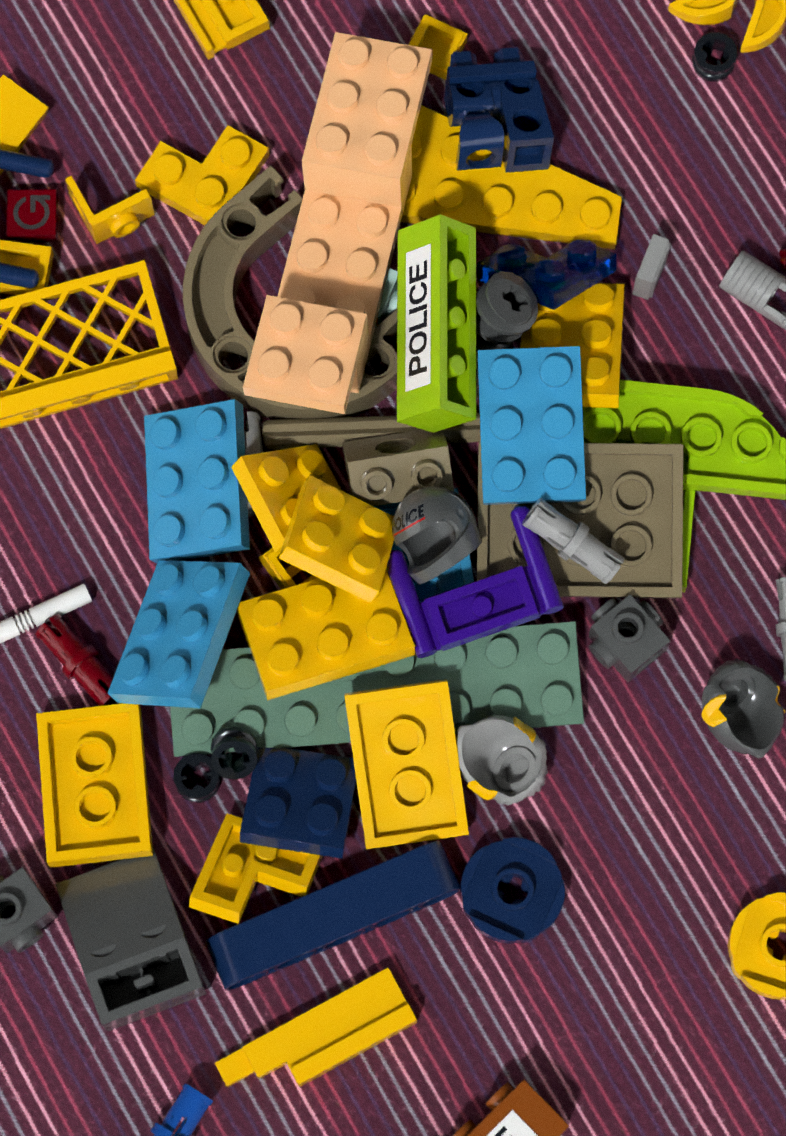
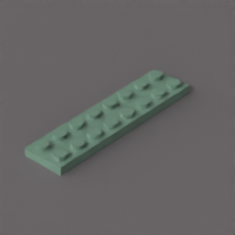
M576 622L515 626L445 651H437L435 654L425 658H417L415 652L414 656L271 700L266 698L250 648L222 650L201 709L170 707L174 757L187 756L192 753L211 754L212 738L217 732L228 727H240L251 732L256 739L257 748H290L351 743L344 693L443 679L448 681L455 734H458L459 726L473 724L482 718L494 714L512 718L517 717L531 728L584 724ZM228 748L225 750V753L236 751L234 748Z

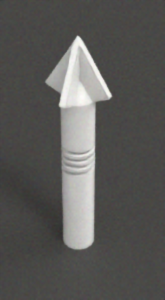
M81 584L29 608L28 612L24 610V614L20 612L19 616L17 614L14 615L15 618L11 616L0 621V644L20 635L21 631L25 633V629L29 631L30 627L34 629V625L38 627L44 622H49V618L56 614L62 616L91 603L92 599L85 584Z

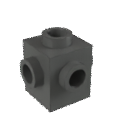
M631 594L620 603L615 598L610 599L591 616L595 623L591 626L588 636L592 641L588 646L590 651L603 667L609 669L614 666L627 682H630L664 654L670 644V639L659 628L663 625V622L658 613L646 601L638 604ZM626 632L630 634L632 637L626 638L623 637L620 633Z
M23 867L6 879L3 875H0V948L6 954L14 948L20 953L37 943L44 936L41 929L58 917ZM16 908L11 918L4 919L5 914L9 910Z

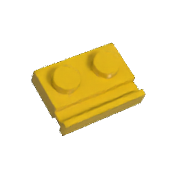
M174 0L208 60L215 57V53L225 48L229 50L270 29L269 20L257 0Z

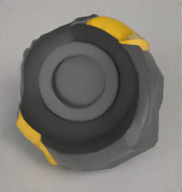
M738 658L728 660L715 669L702 693L703 711L701 716L714 737L726 748L742 754L752 755L757 759L764 757L772 748L781 733L786 711L778 703L777 698L780 686L772 680V676L766 674L762 668L749 664L744 660L741 661Z

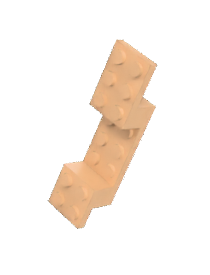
M335 32L302 157L305 192L278 296L267 295L243 384L244 395L345 414L350 392L359 394L387 274L413 175L411 145L432 63V49Z

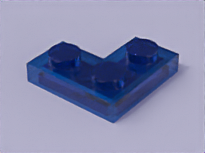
M580 239L570 242L566 247L548 258L527 251L523 246L507 244L477 262V278L479 281L487 283L496 273L502 271L514 273L531 287L536 296L537 304L555 310L617 271V253L598 247L592 241Z

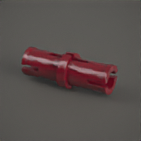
M60 614L49 618V621L52 623L50 628L44 622L36 631L35 636L62 663V672L69 680L75 678L98 706L112 705L109 701L111 696L107 692L114 676L97 659L99 652L92 644L86 646L66 624Z

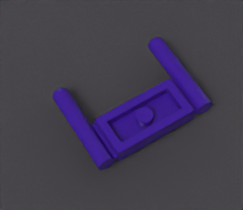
M518 506L510 514L528 566H519L425 599V602L420 603L413 579L407 573L408 565L404 553L400 550H391L387 569L414 642L417 658L431 656L437 651H445L538 619L543 614L558 612L564 608L539 535L522 525L523 520L530 511L528 507Z

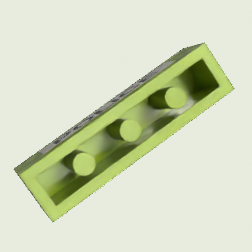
M441 214L398 230L397 422L432 433L476 420V227Z

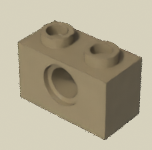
M421 429L342 442L350 494L372 506L401 502L410 493L423 487H445L454 491L449 449L443 430L432 433Z

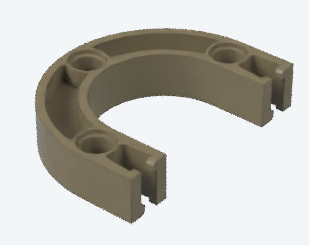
M269 166L211 217L197 237L189 254L183 281V304L193 349L207 375L217 387L231 399L242 403L244 408L273 420L353 417L379 404L397 389V353L391 346L397 339V309L375 327L366 362L380 361L388 369L385 373L378 376L368 375L364 372L359 394L350 392L345 414L244 395L243 384L255 341L245 331L236 314L235 304L238 288L249 267L296 226L303 199L293 190L288 195L286 203L267 216L262 215L259 208L271 196L276 199L282 194L281 184L284 182L280 174L272 166ZM240 224H247L254 228V231L245 237L234 236L230 233L235 226ZM231 355H240L247 359L245 365L237 370H229L222 366L225 358Z

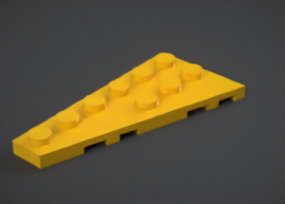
M421 105L411 145L413 175L401 222L416 224L441 214L476 227V232L615 250L622 202L621 196L551 164L549 169L506 173L502 159L501 167L457 170L456 158L461 126L450 127L448 117ZM478 150L471 153L467 159L472 161L484 160L493 152Z

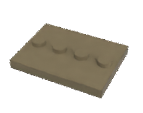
M481 442L478 445V530L482 543L477 548V581L519 566H528L510 514L518 506H526L530 510L535 504L483 505ZM584 443L586 501L554 502L548 504L576 524L582 522L590 528V534L607 547L625 557L615 576L607 584H604L569 558L565 561L558 556V549L539 536L560 597L626 598L631 594L633 598H682L683 444Z

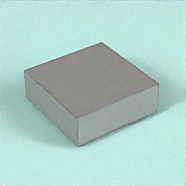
M653 234L635 279L633 295L649 300V297L652 298L667 261L671 245L669 239Z

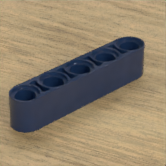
M436 841L228 928L210 937L205 943L224 989L229 991L445 900L458 893L461 887L442 843Z

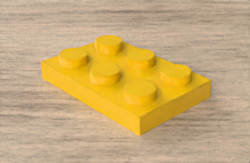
M526 282L536 296L538 314L532 327L521 335L520 348L580 346L582 407L619 408L624 284Z
M387 569L380 592L371 603L318 578L241 601L237 608L267 700L415 655V645Z
M447 679L344 693L366 849L469 835Z
M120 703L36 713L48 866L53 868L153 856L140 705Z

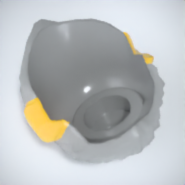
M496 714L482 718L473 724L459 726L457 730V751L460 773L468 783L467 787L485 800L494 799L497 803L508 806L518 803L526 797L534 796L536 792L541 791L542 786L546 782L545 776L548 773L546 743L538 737L533 728L517 717L512 718Z

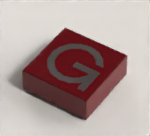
M56 189L7 190L6 236L8 241H57L58 193Z

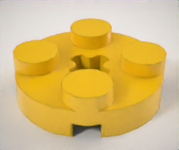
M776 892L756 899L741 910L729 932L728 954L731 960L732 972L750 990L766 998L786 1000V954L782 960L772 957L773 950L767 947L768 938L776 939L779 932L786 933V893Z

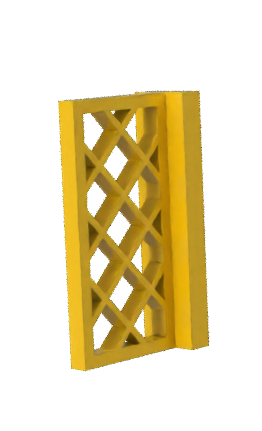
M145 260L0 300V314L11 311L6 320L0 317V325L2 326L0 329V346L9 330L33 343L19 367L0 357V365L15 373L7 389L0 391V429L178 379L176 365ZM139 276L143 294L134 309L110 297L118 281ZM107 284L103 293L94 289L95 287ZM83 291L98 299L85 323L62 311L70 294ZM59 298L55 306L45 302ZM146 303L151 319L140 314ZM35 304L50 313L37 336L13 324L23 307ZM105 304L129 316L116 340L92 327ZM57 317L81 329L68 353L44 341ZM137 320L155 330L159 347L137 352L124 345L123 342ZM88 334L112 346L103 363L90 366L75 358ZM40 347L64 360L54 377L43 380L26 371ZM118 351H121L128 355L122 358L114 359ZM70 364L80 368L79 370L66 373ZM22 377L32 382L18 386Z

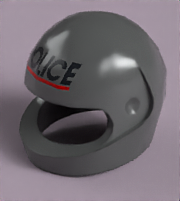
M429 486L413 491L400 502L393 517L392 534L395 544L405 552L409 561L407 573L418 585L426 583L450 569L482 543L474 513L467 501L458 493L445 487Z

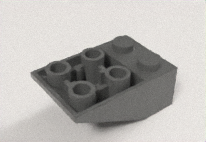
M154 848L153 856L121 859L55 884L102 1026L108 1032L207 994Z

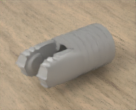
M741 251L721 281L719 288L786 330V312H780L769 305L778 288L786 292V277L748 252Z

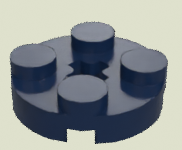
M506 838L479 849L468 861L461 880L460 892L463 912L480 933L501 943L531 942L549 930L557 920L565 898L562 874L551 853L536 842L524 838ZM513 877H517L522 880L521 889L528 893L524 901L515 899L513 904L505 903L503 901L504 893L498 890L497 887L500 882L510 883Z

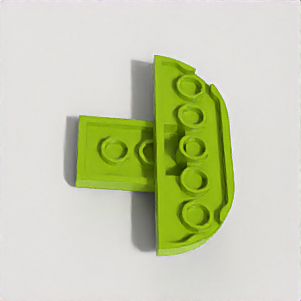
M620 380L619 408L583 407L584 443L683 444L682 592L685 593L688 578L695 490L786 500V439L784 437L781 438L775 428L762 416L763 412L732 394L706 388Z

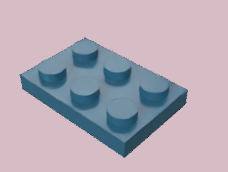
M580 346L477 350L483 505L536 503L540 498L544 499L547 503L586 501Z
M232 399L144 416L150 561L157 564L158 560L183 561L250 550L248 499L231 468L241 456L245 455L243 404Z
M158 560L107 694L117 703L201 709L250 572L241 563Z

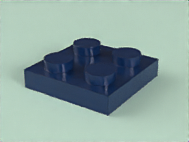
M258 747L257 764L252 772L240 830V843L343 859L357 784L353 758L291 748Z

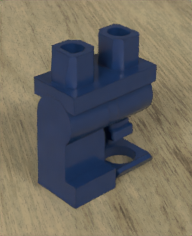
M518 47L500 49L494 54V62L492 64H478L476 54H473L471 51L453 52L451 54L450 66L447 68L444 102L450 127L461 126L456 158L457 170L501 167L502 159L506 173L549 169L554 141L552 128L540 84L536 78L534 60L525 61ZM478 150L493 152L484 160L472 161L467 159L471 153Z

